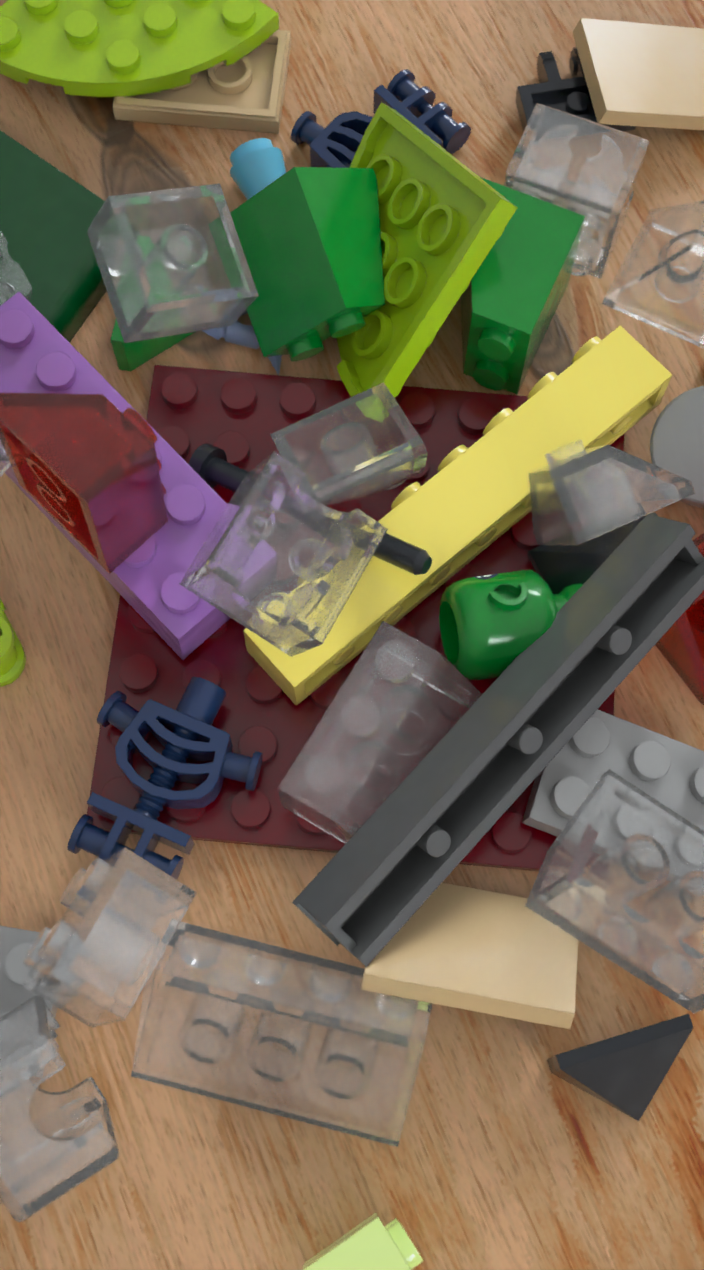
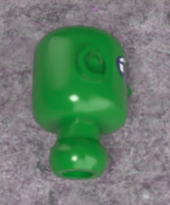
M532 570L469 577L452 583L443 593L439 607L441 640L450 667L460 677L467 680L498 678L521 652L526 650L551 627L557 612L583 584L569 585L559 594H553L543 578Z

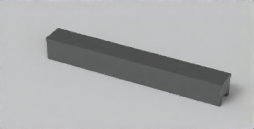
M649 512L557 612L551 627L513 660L296 897L292 903L337 946L341 944L367 967L704 591V557L691 540L696 534L691 525L659 517L656 513Z

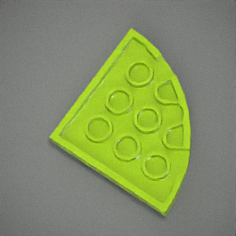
M7 0L0 7V74L24 84H28L29 80L32 79L41 83L62 86L64 93L68 95L117 97L160 92L191 83L190 75L211 68L222 61L226 66L237 62L259 47L279 29V16L276 11L260 0Z
M382 102L364 133L350 168H373L377 177L385 305L364 317L366 325L363 328L349 335L337 338L342 361L336 366L350 397L362 413L378 420L382 419L393 400L400 393L409 375L426 349L433 342L440 327L461 295L468 288L471 279L495 242L501 237L506 225L517 210L514 204L399 112Z

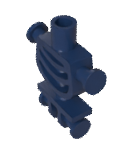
M405 69L396 74L390 81L387 89L381 84L374 90V114L381 102L399 112L450 154L458 151L468 140L471 127L465 122L458 124L451 117L452 108L445 102H440L433 107L436 94L427 86L422 88L414 83L415 75L410 70ZM306 111L294 124L291 140L298 145L305 142L310 146L311 167L350 168L353 157L373 117L356 111L346 112L334 118L324 128L316 123L317 117L315 114Z
M193 676L176 710L149 699L138 711L126 703L127 696L121 691H116L108 698L98 714L97 723L103 727L111 724L123 732L115 747L116 762L136 791L141 794V797L138 798V803L135 804V809L132 810L92 792L87 805L94 813L115 823L111 831L108 832L93 825V817L84 814L77 822L70 836L68 851L77 854L82 849L99 857L98 865L107 870L119 859L128 864L125 878L136 882L142 876L159 884L160 893L165 895L170 893L179 877L184 858L175 855L171 860L155 853L154 850L158 842H161L190 855L194 842L190 835L157 821V818L160 817V812L163 811V806L174 809L204 808L216 800L221 791L224 778L245 782L246 790L249 791L255 790L259 778L263 753L255 751L252 757L233 753L230 734L211 726L227 695L225 690L206 679ZM149 731L165 746V749L162 750V755L156 752L144 740ZM136 749L143 759L153 767V773L150 774V779L148 780L139 776L133 769V754ZM189 758L197 761L213 762L204 764H189L187 763L186 759ZM176 781L200 784L194 790H172L175 787ZM132 830L142 834L135 850L125 846Z

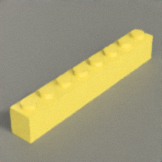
M621 325L602 340L598 336L591 338L574 355L572 365L559 375L555 372H550L542 377L529 392L528 400L514 412L510 408H505L494 416L483 431L484 436L472 446L467 448L465 445H460L453 449L442 460L437 469L438 473L422 486L419 482H414L406 487L391 505L392 510L376 523L372 520L363 522L426 550L432 558V564L427 573L414 575L344 543L345 548L328 562L324 559H319L308 566L296 581L297 587L279 602L276 598H271L261 604L247 620L248 627L243 630L248 653L297 706L661 403L672 374Z

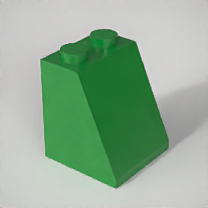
M293 167L215 223L263 357L289 354L291 361H300L312 357L324 350L322 341L329 337L338 338L360 330L366 325L364 317L385 305L378 183L373 168Z
M480 177L514 204L517 210L506 225L503 234L495 242L471 279L468 288L460 297L463 374L473 377L477 383L491 390L504 389L518 395L569 283L585 216Z

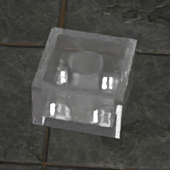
M220 183L108 196L87 230L124 343L232 326L259 296Z
M123 848L105 860L97 857L87 870L81 867L63 892L59 903L68 908L63 917L56 922L52 929L44 927L24 957L23 964L30 967L31 970L21 986L91 1028L126 1020L197 892L127 848Z

